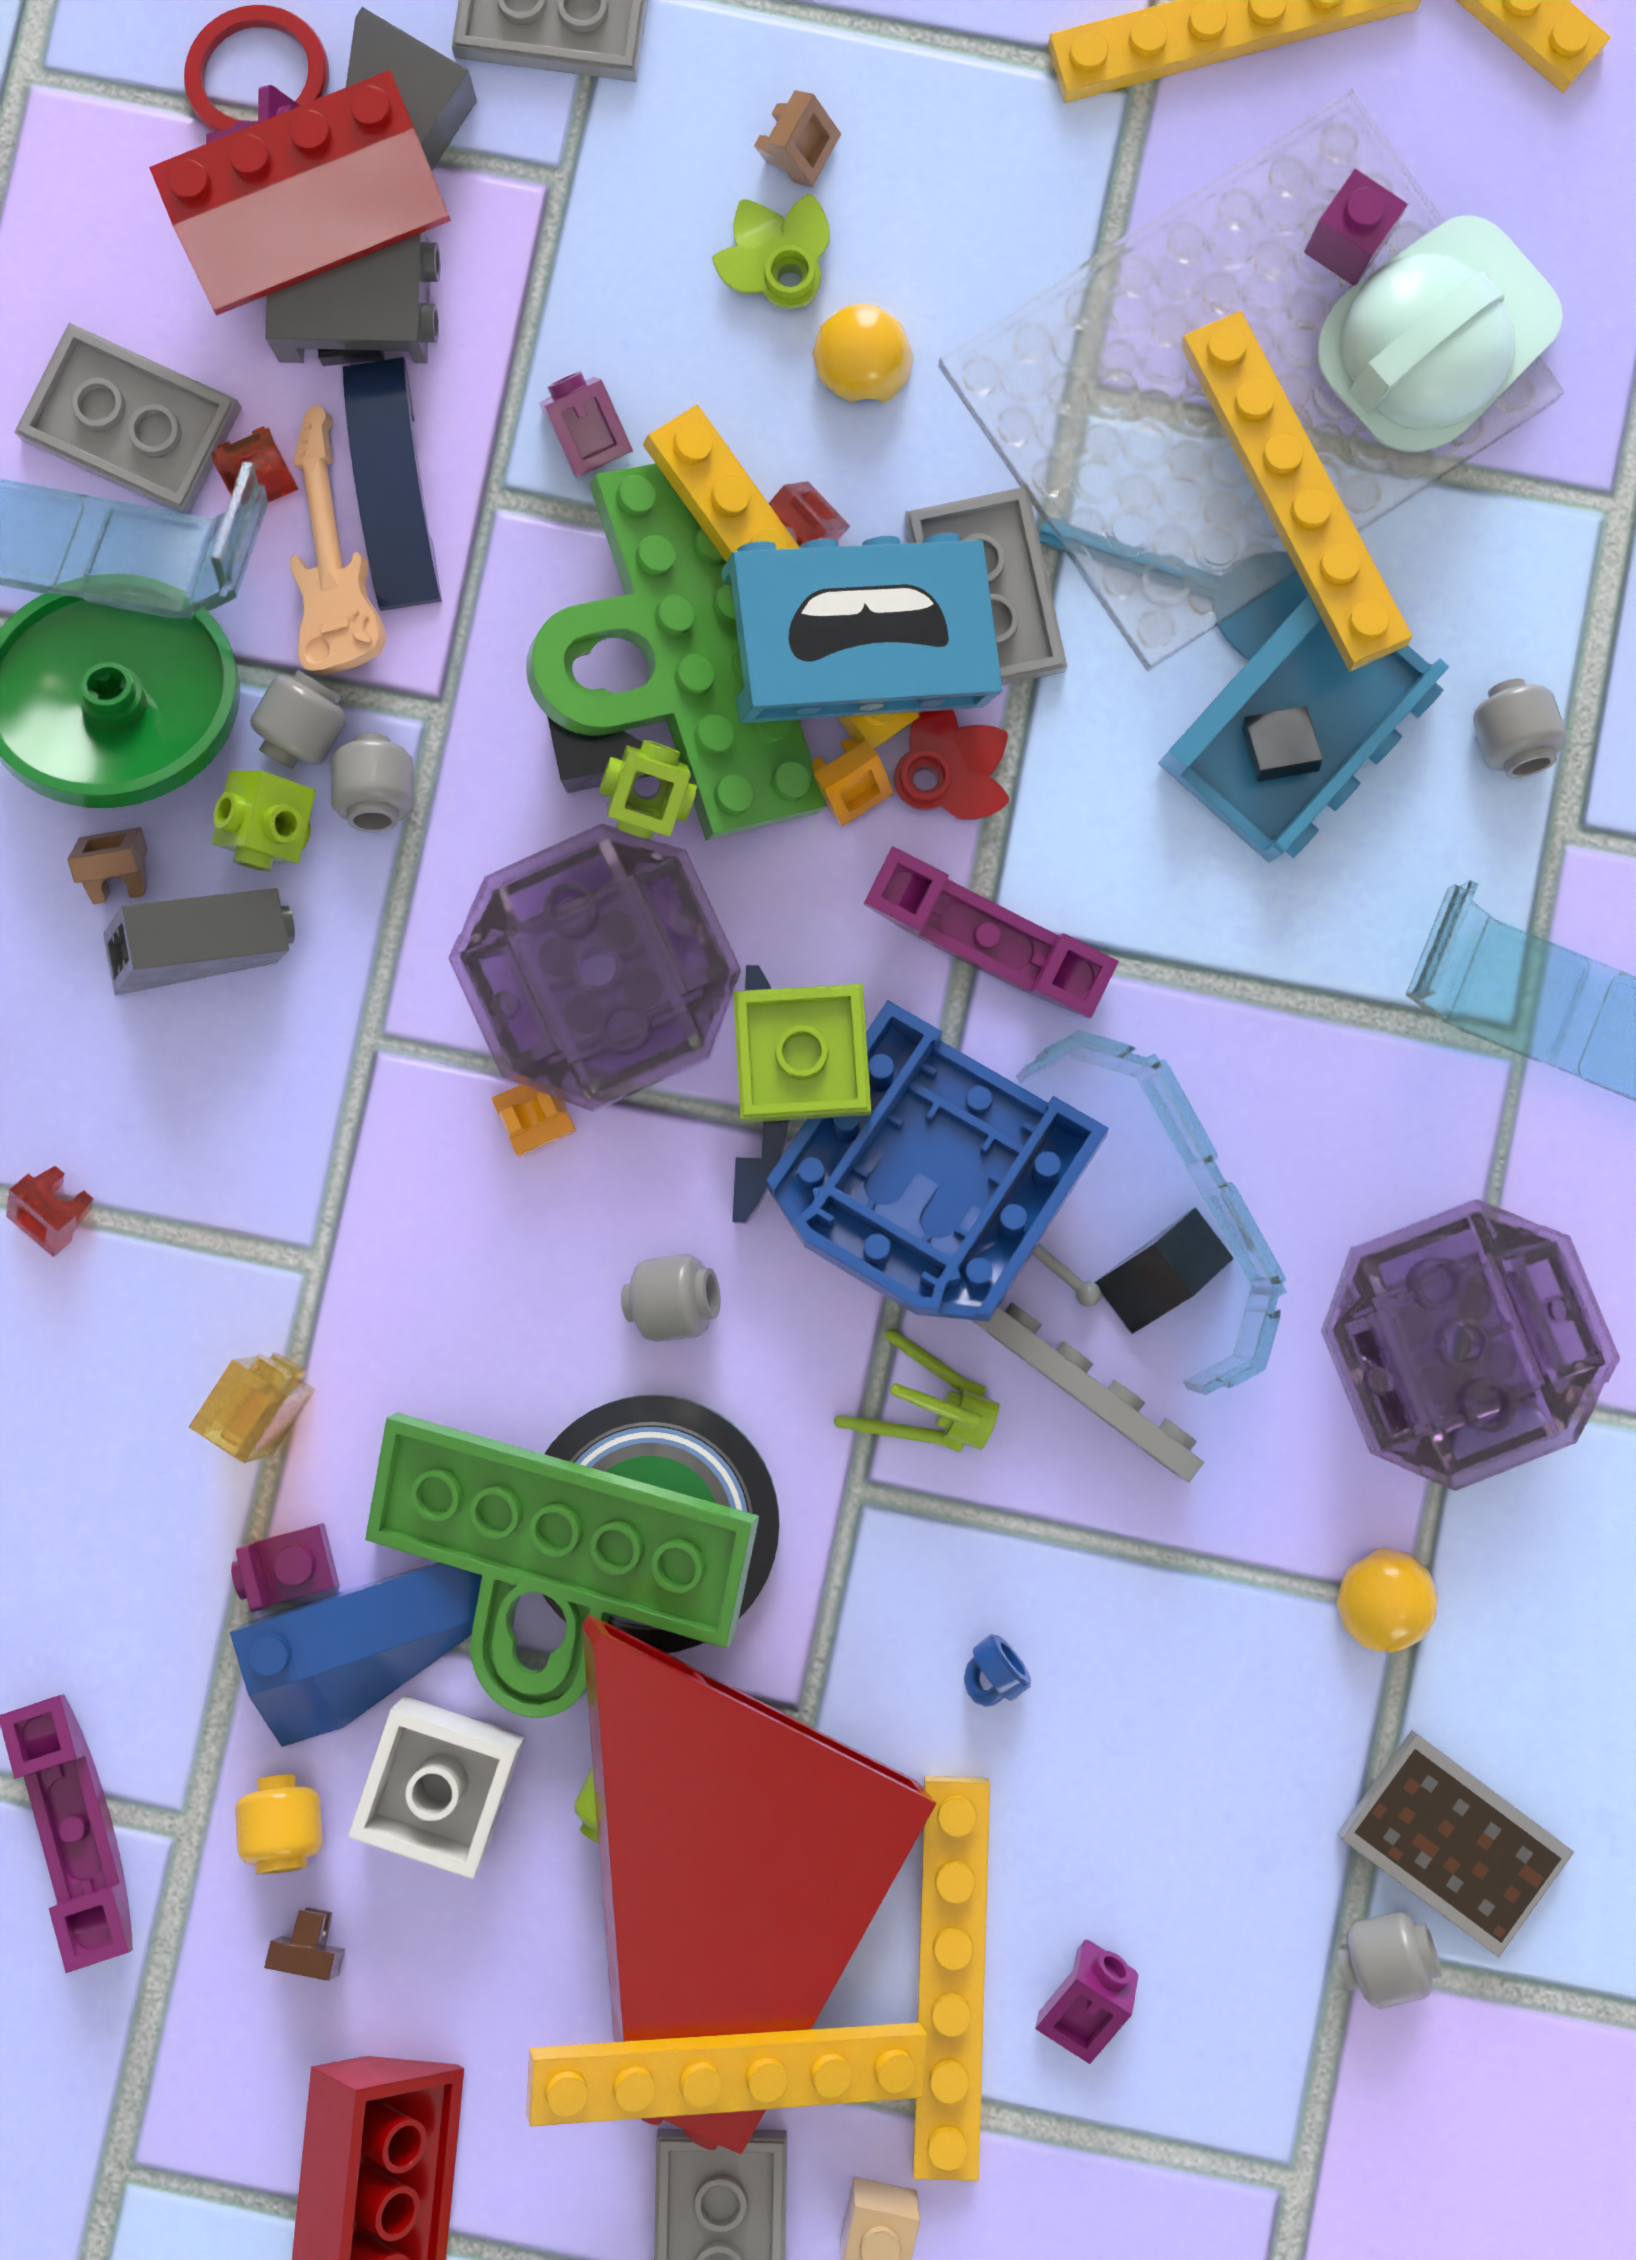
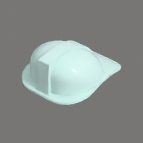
M1462 215L1454 217L1386 262L1338 300L1328 314L1320 332L1317 348L1319 368L1328 386L1377 441L1389 448L1404 452L1432 450L1453 441L1463 434L1556 339L1563 321L1562 305L1558 295L1548 281L1497 225L1478 216Z

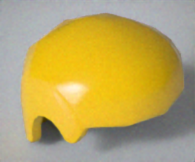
M869 304L845 306L826 320L818 331L812 353L818 376L822 383L828 389L833 390L837 396L851 403L862 399H875L884 403L892 399L908 382L914 359L907 334L900 322L880 307Z
M1379 1548L1346 1570L1341 1581L1336 1604L1344 1629L1362 1647L1376 1652L1385 1651L1393 1653L1404 1650L1419 1642L1430 1631L1437 1614L1438 1595L1429 1570L1411 1553Z

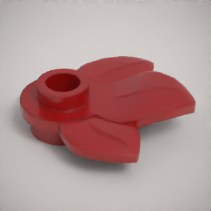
M953 710L920 712V717L914 720L910 727V751L899 760L894 772V787L899 798L909 807L920 811H929L941 807L960 820H978L990 817L1002 810L1009 803L1010 798L1005 790L989 776L993 774L1002 759L1008 733L1004 729L987 725H968L958 728L957 718ZM921 770H927L934 774L937 784L930 790H921L914 784L913 776Z

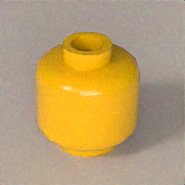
M295 1774L258 1778L257 1791L242 1796L236 1802L237 1853L244 1863L255 1865L256 1875L307 1869L308 1858L315 1856L322 1849L323 1832L319 1794L313 1788L297 1786Z

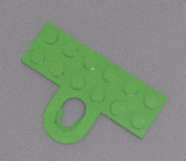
M656 463L595 474L589 486L625 595L566 607L553 614L542 625L529 647L526 660L527 681L535 701L554 722L570 731L583 735H607L667 721L675 749L680 752L679 761L689 768L691 776L688 783L697 785L693 804L705 841L818 814L827 807V804L813 776V762L799 720L739 723L736 697L743 690L744 683L731 584H723L721 570L726 561ZM607 638H621L633 643L641 650L647 661L649 674L645 685L629 691L612 693L604 688L588 689L581 686L573 675L572 666L577 658L589 655L598 642Z
M397 1412L386 1418L365 1540L482 1575L470 1641V1655L476 1677L486 1693L503 1708L525 1717L544 1718L565 1711L587 1692L582 1624L588 1614L606 1623L609 1621L610 1614L726 1649L735 1639L759 1516ZM529 1592L542 1593L552 1598L560 1606L566 1619V1635L563 1643L550 1653L547 1666L538 1671L524 1667L519 1661L516 1654L517 1638L512 1630L516 1607L520 1597Z

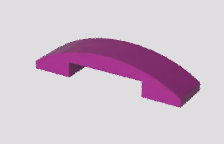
M894 846L890 848L863 905L909 933L989 975L1088 1019L1092 1018L1119 963L1118 960L1065 933L1057 935L949 880V874Z
M62 1694L1 1714L0 1727L14 1779L24 1776L57 1901L56 1905L48 1909L65 1973L131 1952L133 1944L130 1910L117 1839L93 1758L65 1695Z

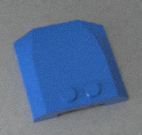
M887 1000L866 1031L871 1115L807 1119L767 1177V1188L805 1248L915 1315L990 1322L1104 1142L1109 1128L1055 1096H1052L1050 1101L1046 1102L944 1043L941 1030Z

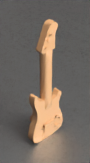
M316 405L309 408L304 415L293 463L304 475L317 567L308 569L306 562L297 555H292L290 567L303 596L304 607L299 630L298 658L305 670L314 675L324 676L358 667L376 658L386 644V631L379 614L367 596L365 583L368 573V561L358 552H355L352 555L351 562L343 568L328 472V464L333 462L329 436L333 419L324 408Z

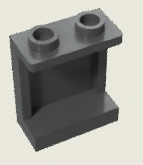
M425 231L267 295L265 339L279 363H304V349L407 351L410 353L414 363H427L428 343H437L439 335L437 305L429 303L430 282H439L441 262L438 243L430 242Z

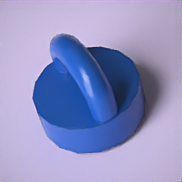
M990 1634L973 1648L974 1657L966 1666L964 1683L968 1695L976 1704L989 1707L999 1703L1004 1698L1013 1701L1031 1687V1677L1017 1653L1003 1638ZM981 1672L984 1673L993 1685L988 1690L983 1689L980 1683Z

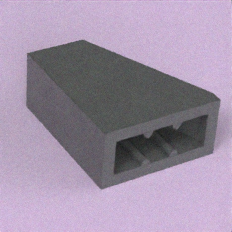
M361 7L355 17L346 87L390 70L430 169L433 171L477 102L469 70L366 8Z
M278 888L123 905L103 933L114 994L132 993L275 964L289 951L288 944L293 943L295 939L292 912L289 906H281Z

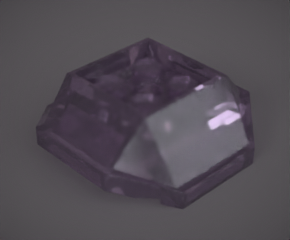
M603 823L484 876L461 934H458L448 957L501 1077L591 1112L600 1110L709 1060L741 973L740 966L687 851L663 842L659 843L651 839L634 836ZM597 954H605L612 957L616 963V970L610 981L598 986L584 982L582 969L590 957Z
M1478 1199L1468 1200L1350 1247L1321 1329V1334L1369 1453L1454 1491L1577 1443L1595 1408L1604 1384L1609 1382L1621 1359L1570 1235L1545 1225H1539ZM1462 1326L1469 1333L1472 1344L1469 1354L1463 1360L1457 1362L1448 1353L1447 1338L1453 1329Z

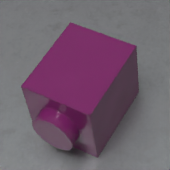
M1355 168L1319 219L1303 253L1352 286H1355L1391 237L1408 203Z

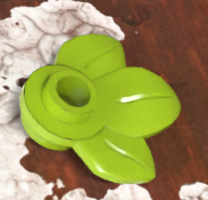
M807 194L791 207L784 219L780 214L763 205L747 199L740 200L733 224L736 246L721 250L712 257L713 265L719 277L731 289L744 294H764L768 301L780 308L796 309L807 305L815 298L819 291L821 270L818 261L830 242L829 224L820 203L812 194ZM792 272L799 275L802 280L796 286L787 287L782 285L779 279L783 274Z

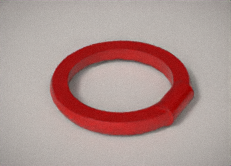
M247 5L229 10L208 23L193 41L184 67L185 93L198 119L212 132L230 129L234 123L244 121L229 117L214 107L207 97L204 78L208 60L217 46L230 35L248 28L267 27L282 31L295 39L306 52L308 75L305 86L295 101L301 106L325 96L329 84V62L319 36L307 22L292 12L279 7Z

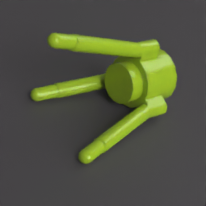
M893 1329L887 1330L885 1338L959 1391V1393L948 1390L943 1400L898 1383L890 1386L889 1391L891 1395L936 1413L935 1426L944 1429V1431L838 1415L834 1418V1425L839 1428L857 1430L858 1432L939 1444L959 1453L964 1444L982 1450L996 1423L1000 1407L999 1403L983 1397L986 1389L985 1386L964 1378Z

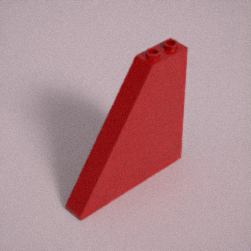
M588 1614L582 1624L614 2042L812 2029L937 1803L917 1780ZM766 2109L642 2118L641 2120L652 2125H660L664 2120L682 2128L689 2139L705 2149L716 2150L718 2145L741 2155Z

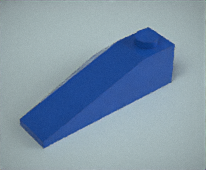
M435 1562L248 1621L231 1631V1639L248 1696L281 1747L344 1728L471 1636L482 1575Z

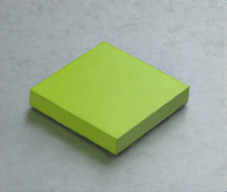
M863 983L733 991L741 1123L871 1115Z

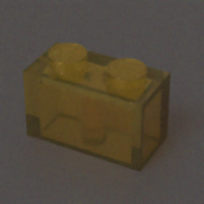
M273 1352L270 1358L258 1354L253 1357L232 1359L188 1428L243 1463L273 1455L316 1389L302 1381L306 1373L303 1368L278 1353Z

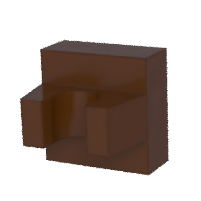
M306 1907L305 1910H299L292 1938L281 1936L270 1941L264 1968L326 1981L339 1976L345 1949L326 1945L333 1912Z

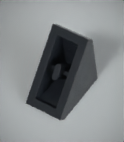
M547 716L560 780L567 794L600 787L610 756L621 760L626 745L641 749L643 743L625 731L598 736L575 733L560 726ZM645 774L640 776L639 778H644L651 775Z
M1194 1207L1094 1283L1099 1286L1102 1296L1128 1331L1133 1334L1192 1298L1234 1258L1197 1208Z

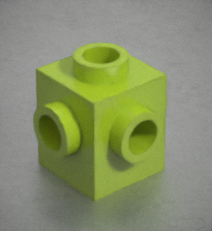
M643 740L641 749L626 745L621 760L610 756L602 778L599 794L609 797L607 816L617 820L616 828L634 836L652 839L654 832L670 837L676 820L686 822L693 805L697 785L688 783L691 774L687 765L678 762L679 751L653 741ZM645 774L654 776L659 781L657 792L648 797L638 794L634 788L636 780Z
M229 770L224 793L220 796L214 808L213 822L215 830L211 844L234 851V863L256 870L271 871L273 862L299 864L301 852L306 847L310 838L311 826L309 819L316 789L265 771Z

